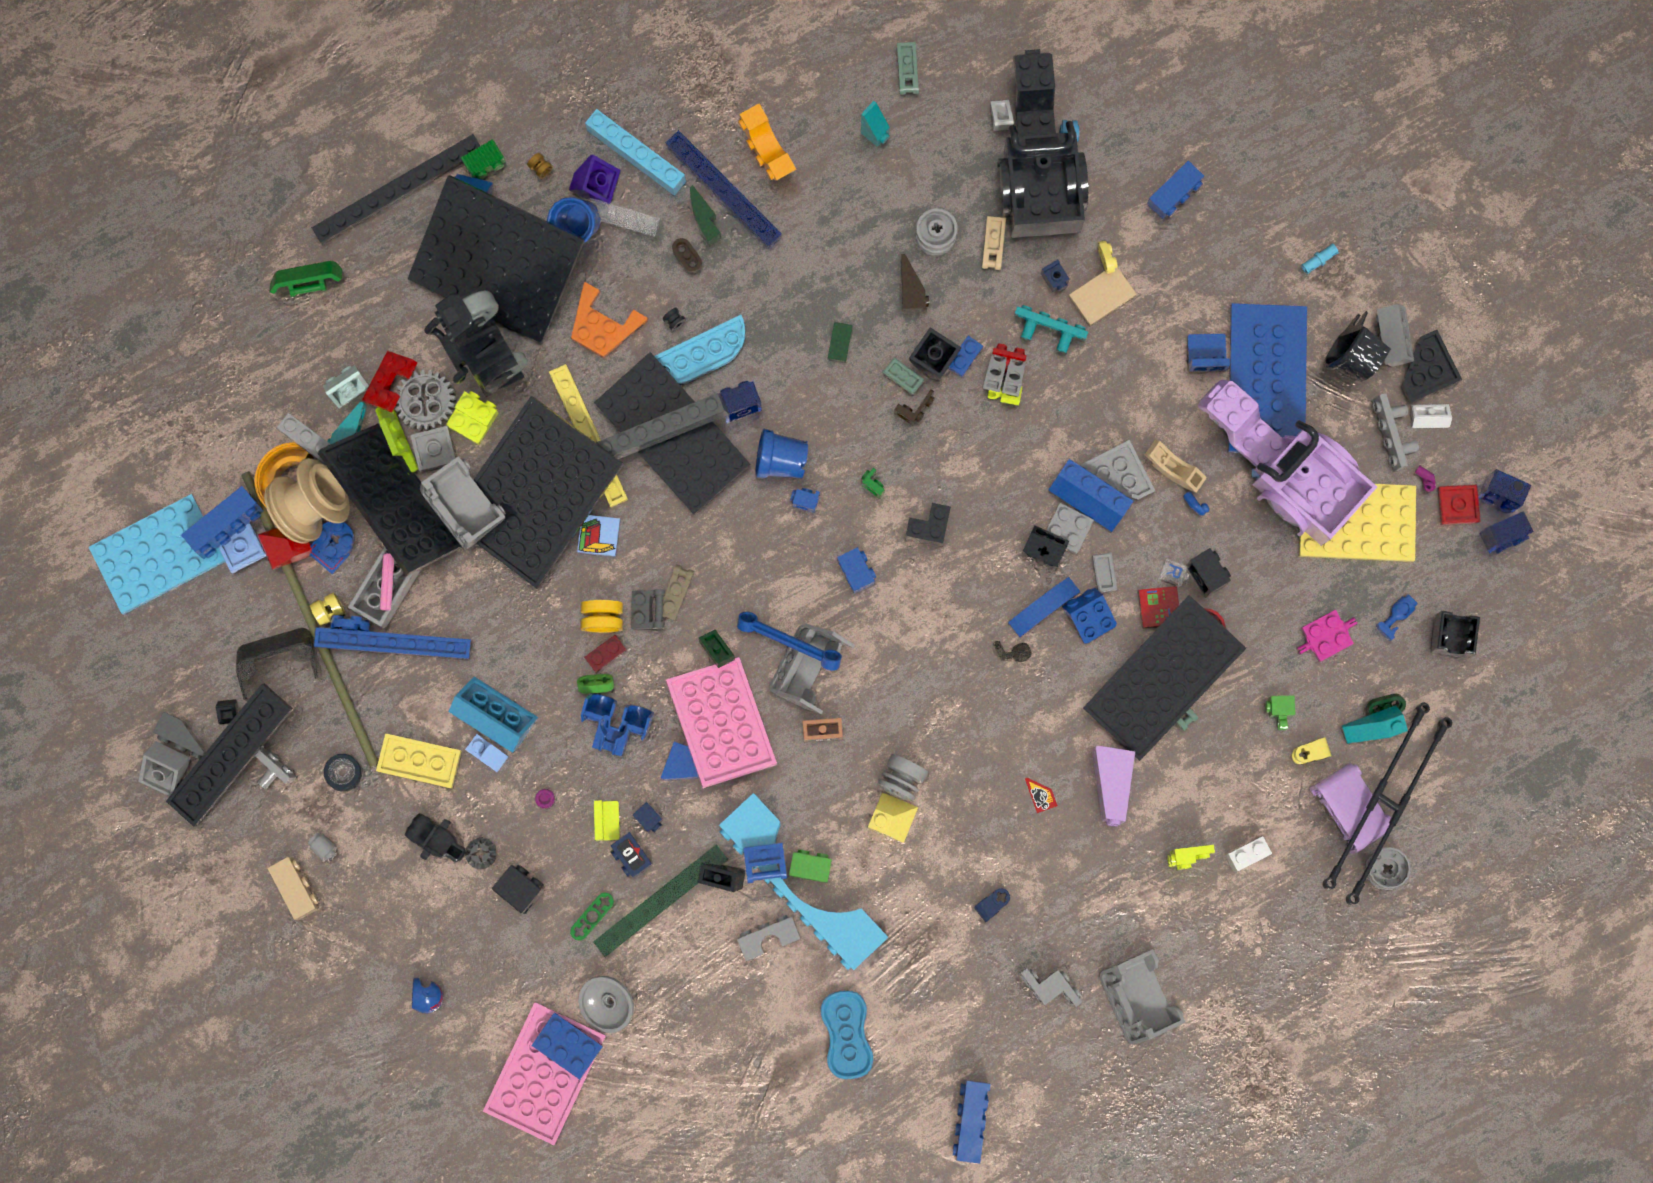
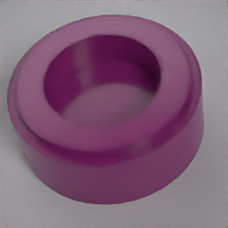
M542 789L537 792L535 802L540 808L548 809L554 805L555 795L548 789Z

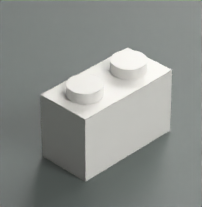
M1262 836L1225 856L1233 872H1238L1271 855L1272 852Z

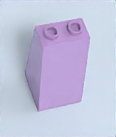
M1096 745L1092 749L1101 818L1102 821L1107 822L1106 825L1118 827V825L1126 821L1135 751Z

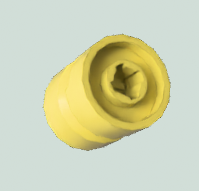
M335 592L325 596L324 601L317 600L310 604L312 613L320 626L331 622L333 615L343 616L346 614ZM330 605L332 611L329 612L326 606Z

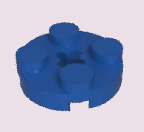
M326 522L323 524L322 533L316 539L318 550L329 558L341 559L347 556L352 551L355 541L352 529L346 523ZM332 536H340L338 544L330 542Z
M333 615L330 628L340 629L342 627L343 630L369 631L370 623L369 620L362 619L359 616H350V619H344V616Z

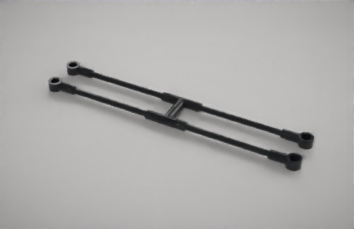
M1426 702L1417 705V713L1401 746L1370 798L1366 811L1340 860L1334 866L1329 877L1324 879L1322 883L1326 890L1336 887V879L1342 870L1341 867L1377 802L1380 801L1392 809L1394 813L1389 821L1386 832L1360 881H1357L1352 893L1346 896L1348 905H1355L1360 901L1359 895L1365 885L1364 882L1393 827L1396 826L1411 798L1410 795L1438 742L1441 741L1446 730L1453 724L1449 717L1439 721V728L1434 736V741L1399 804L1382 794L1388 783L1387 780L1416 726L1420 724L1423 716L1430 711V706ZM1328 881L1331 882V887L1327 884ZM1351 896L1354 897L1355 902L1351 901Z

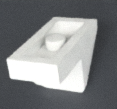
M1009 100L991 101L993 131L1009 130V127L1014 124Z

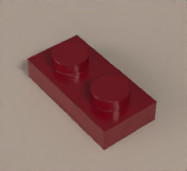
M613 635L584 658L595 673H597L627 650L617 636Z

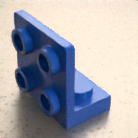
M1189 334L1187 336L1189 372L1228 370L1230 358L1226 356L1225 334Z

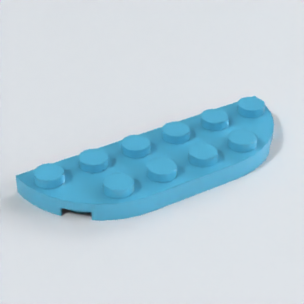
M739 315L654 357L680 385L689 383L728 364L738 355L745 340L743 317Z

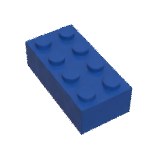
M241 486L182 533L181 536L202 559L210 558L216 553L218 547L228 544L233 535L244 531L249 522L259 519L263 509L245 488Z

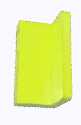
M594 801L596 841L620 839L618 801Z

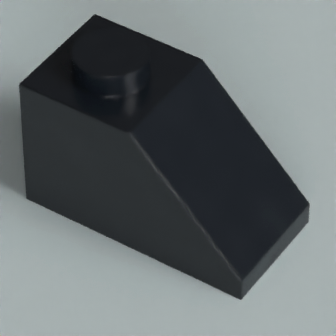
M703 863L701 864L698 883L736 892L743 888L746 870L727 865Z

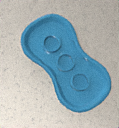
M853 991L834 992L828 995L821 1005V1017L830 1036V1046L827 1055L828 1067L833 1075L841 1079L862 1077L871 1070L873 1065V1052L864 1033L867 1015L866 1003L861 995Z

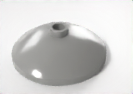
M597 976L587 981L580 990L578 1002L581 1014L586 1022L596 1030L605 1033H615L621 1031L630 1023L634 1014V1003L630 992L620 981L609 976Z

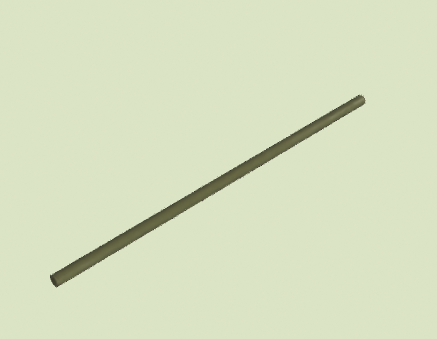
M251 472L243 473L241 476L249 494L263 509L260 519L265 530L275 529L266 507L257 496ZM292 565L282 566L315 641L316 627L319 628ZM318 648L370 768L377 766V757L328 648Z

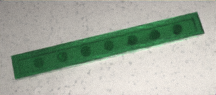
M716 844L593 941V943L603 956L607 957L698 885L701 864L723 865L728 861V858Z

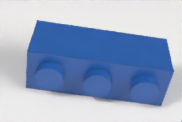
M1188 160L1149 198L1147 205L1162 219L1167 215L1170 217L1177 210L1176 206L1179 203L1184 204L1189 199V194L1193 190L1196 192L1203 185L1204 175Z

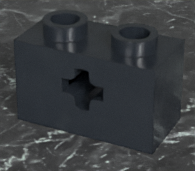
M1034 525L1023 552L1029 557L1043 560L1049 566L1058 567L1069 541Z

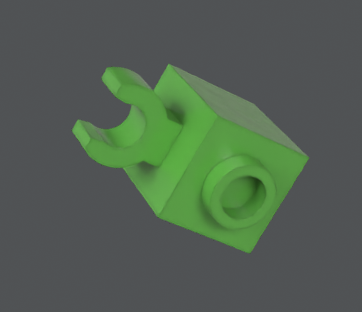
M1270 696L1268 701L1265 702V710L1269 712V717H1278V730L1288 729L1287 717L1295 715V696Z

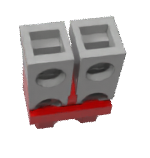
M1001 343L996 348H993L983 389L1000 392L1003 376L1006 374L1002 393L1019 397L1027 357L1025 350L1017 347L1014 352L1007 351V346Z

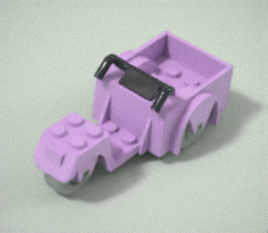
M1218 381L1198 404L1199 409L1209 414L1210 419L1219 425L1220 428H1224L1230 444L1256 466L1254 471L1260 477L1252 485L1261 492L1257 499L1259 501L1267 499L1270 507L1283 520L1295 527H1299L1300 531L1297 533L1299 537L1306 532L1322 546L1332 539L1377 488L1372 481L1359 471L1357 462L1340 444L1330 437L1318 433L1312 426L1298 420L1295 427L1301 431L1296 436L1285 435L1282 438L1260 418L1258 403L1233 381Z

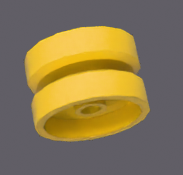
M588 600L581 602V613L588 616L580 620L581 631L611 633L623 630V620L615 617L623 613L622 602L613 600Z

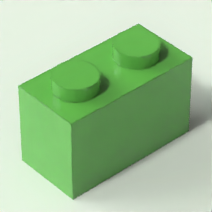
M798 849L797 853L793 852L789 876L828 883L832 859H829L827 854L817 853V856L809 855V851Z

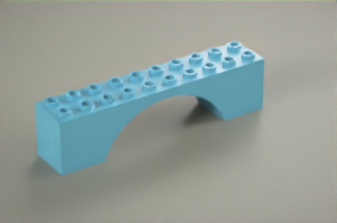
M753 793L719 825L721 828L719 832L727 841L731 839L735 843L733 845L735 850L742 855L744 853L743 848L776 844L781 822ZM777 864L758 866V869L761 872L778 870ZM781 877L764 880L767 884L771 881L775 886L773 888L775 893L780 898L784 896L788 900L786 904L794 913L798 910L802 915L800 917L802 922L807 927L811 925L815 929L813 932L820 941L824 939L829 944L827 948L834 956L838 953L842 958L840 962L847 970L851 968L854 971L888 938L862 908L840 913L819 910L804 903L793 894Z

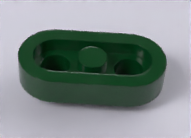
M1390 694L1370 700L1366 710L1371 715L1396 705L1403 712L1406 707V701L1400 694Z

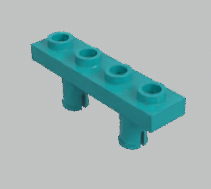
M1025 305L1017 306L1015 316L1021 317L1026 321L1021 337L1031 340L1035 328L1039 324L1060 331L1061 337L1056 350L1067 353L1072 338L1076 337L1082 340L1087 338L1088 331H1085L1086 327L1078 324H1075V326L1068 325L1067 320L1061 318L1054 320L1050 318V314L1042 311L1039 314L1032 312V308Z

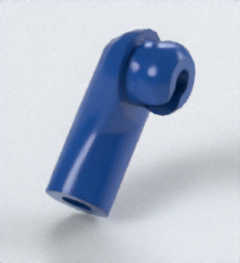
M1187 492L1183 496L1189 507L1198 515L1203 516L1209 512L1208 505L1206 503L1200 505L1192 492Z

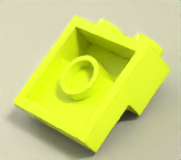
M464 391L446 426L479 445L499 413L495 409L496 405L486 400L484 403L479 400L480 396L470 391L468 394Z
M1214 845L1174 849L1170 851V855H1167L1168 866H1177V870L1192 868V864L1196 863V860L1210 858V854L1215 853Z

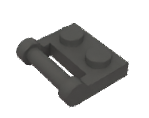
M665 590L632 591L631 629H664L663 596H665ZM652 597H655V622H652Z

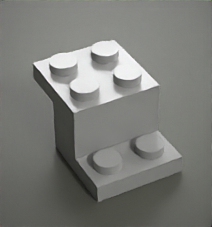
M1025 968L1018 973L1041 1005H1046L1060 993L1065 996L1072 1007H1077L1082 1003L1080 1000L1082 995L1076 987L1071 988L1068 984L1070 979L1064 971L1054 970L1039 983L1037 982L1039 977L1032 969L1028 970Z

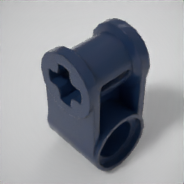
M999 888L973 908L986 923L1008 904L1010 894L1006 889ZM998 892L1006 894V901L1004 903L1003 901L998 902L996 900Z

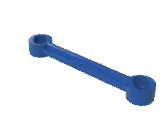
M742 612L739 614L737 622L739 630L743 632L755 631L821 661V666L824 669L834 671L840 668L842 655L838 651H823L757 621L758 617L752 612Z

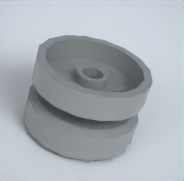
M943 209L925 211L919 217L916 225V242L919 248L927 254L939 256L950 251L957 237V222L954 216Z

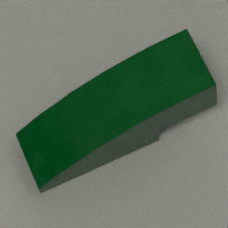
M692 185L690 187V198L694 218L702 237L710 247L721 239V232L713 224V221L716 220L714 211Z

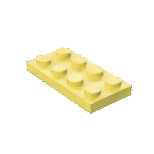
M385 733L376 771L452 789L462 751Z

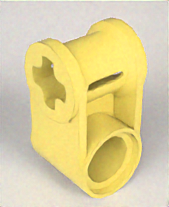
M1326 737L1297 747L1291 754L1292 760L1296 764H1305L1332 756ZM1299 753H1305L1306 756L1299 757Z

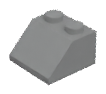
M155 741L143 755L138 782L170 796L182 782L188 770L190 757Z

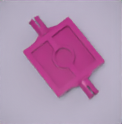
M1333 610L1301 627L1306 643L1297 647L1298 653L1301 655L1311 650L1317 660L1321 662L1353 645L1354 643L1348 629L1358 624L1355 621L1356 619L1353 617L1344 622L1339 617L1337 611Z

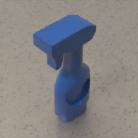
M1409 594L1405 597L1402 596L1392 606L1391 616L1385 622H1379L1376 625L1378 631L1389 642L1395 638L1396 630L1399 628L1395 627L1391 630L1390 627L1397 620H1404L1416 610L1415 606L1418 603Z

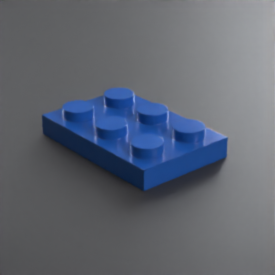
M556 1013L551 1016L531 1045L579 1080H581L603 1048L601 1044Z

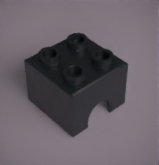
M1447 611L1437 613L1435 615L1431 652L1463 658H1471L1476 655L1480 617L1472 615L1457 616L1453 615V612Z
M510 865L492 887V890L518 912L527 914L545 893V890L542 888L544 884L537 878L532 877L531 879L528 877L529 872L521 865Z

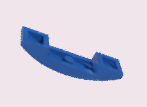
M1068 577L1034 601L1008 623L1020 638L1063 604L1079 594L1080 590Z

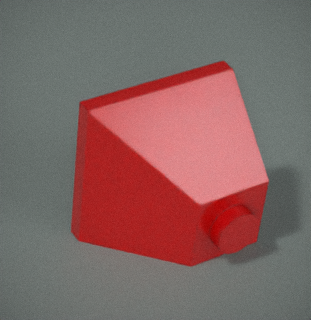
M278 528L257 535L272 570L308 558L312 551L309 542L304 544L294 542L286 537Z

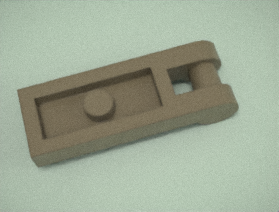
M676 564L663 597V617L676 621L695 571L682 569V566ZM679 576L685 577L684 583L677 581Z

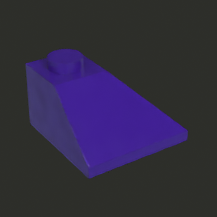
M590 155L574 172L569 191L582 198L610 205L621 170L595 155Z

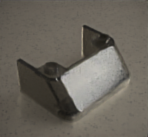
M298 628L243 644L237 649L236 673L244 700L248 701L252 697L248 679L253 677L256 672L255 662L292 652L294 659L298 662L310 661L315 679L320 682L325 681L317 650L314 647V639L308 629Z

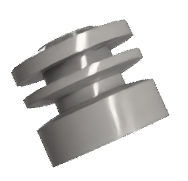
M891 754L886 766L893 772L892 774L882 772L881 775L888 779V782L879 779L877 784L887 793L899 799L914 802L916 797L909 793V790L918 793L919 789L912 784L913 782L923 784L928 771L903 757Z
M1392 847L1382 848L1367 878L1378 889H1395L1403 885L1409 878L1411 871L1410 862L1407 856L1399 849ZM1373 854L1367 860L1366 867L1368 866ZM1383 865H1389L1391 867L1389 870L1390 874L1388 872L1385 874L1383 873Z

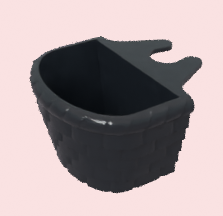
M1367 311L1363 313L1361 319L1355 325L1360 317V314L1356 315L1348 327L1338 336L1324 361L1326 368L1357 379L1360 382L1369 379L1378 371L1391 350L1382 340L1363 326L1368 314Z

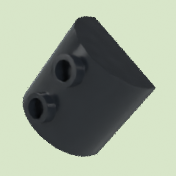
M930 327L909 357V361L927 376L941 380L962 347Z

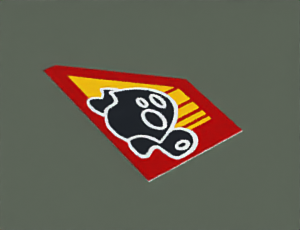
M1025 778L1037 813L1058 806L1052 789L1029 778Z

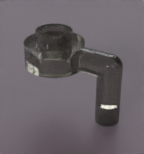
M1000 641L993 643L999 658L1003 661L1014 658L1017 662H1025L1032 655V651L1027 643H1019L1009 652H1005Z

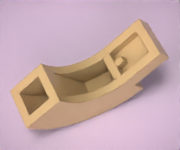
M1155 439L1145 453V456L1152 461L1151 465L1159 472L1192 492L1197 493L1207 478L1197 467L1175 456L1159 440Z

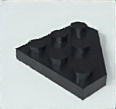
M1438 330L1425 334L1418 339L1413 353L1414 362H1410L1401 388L1409 404L1462 381Z

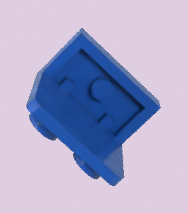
M1095 587L1086 590L1081 596L1069 600L1067 604L1062 606L1064 612L1072 619L1084 643L1091 642L1117 625L1103 594Z

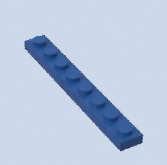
M316 627L314 647L470 659L471 639Z

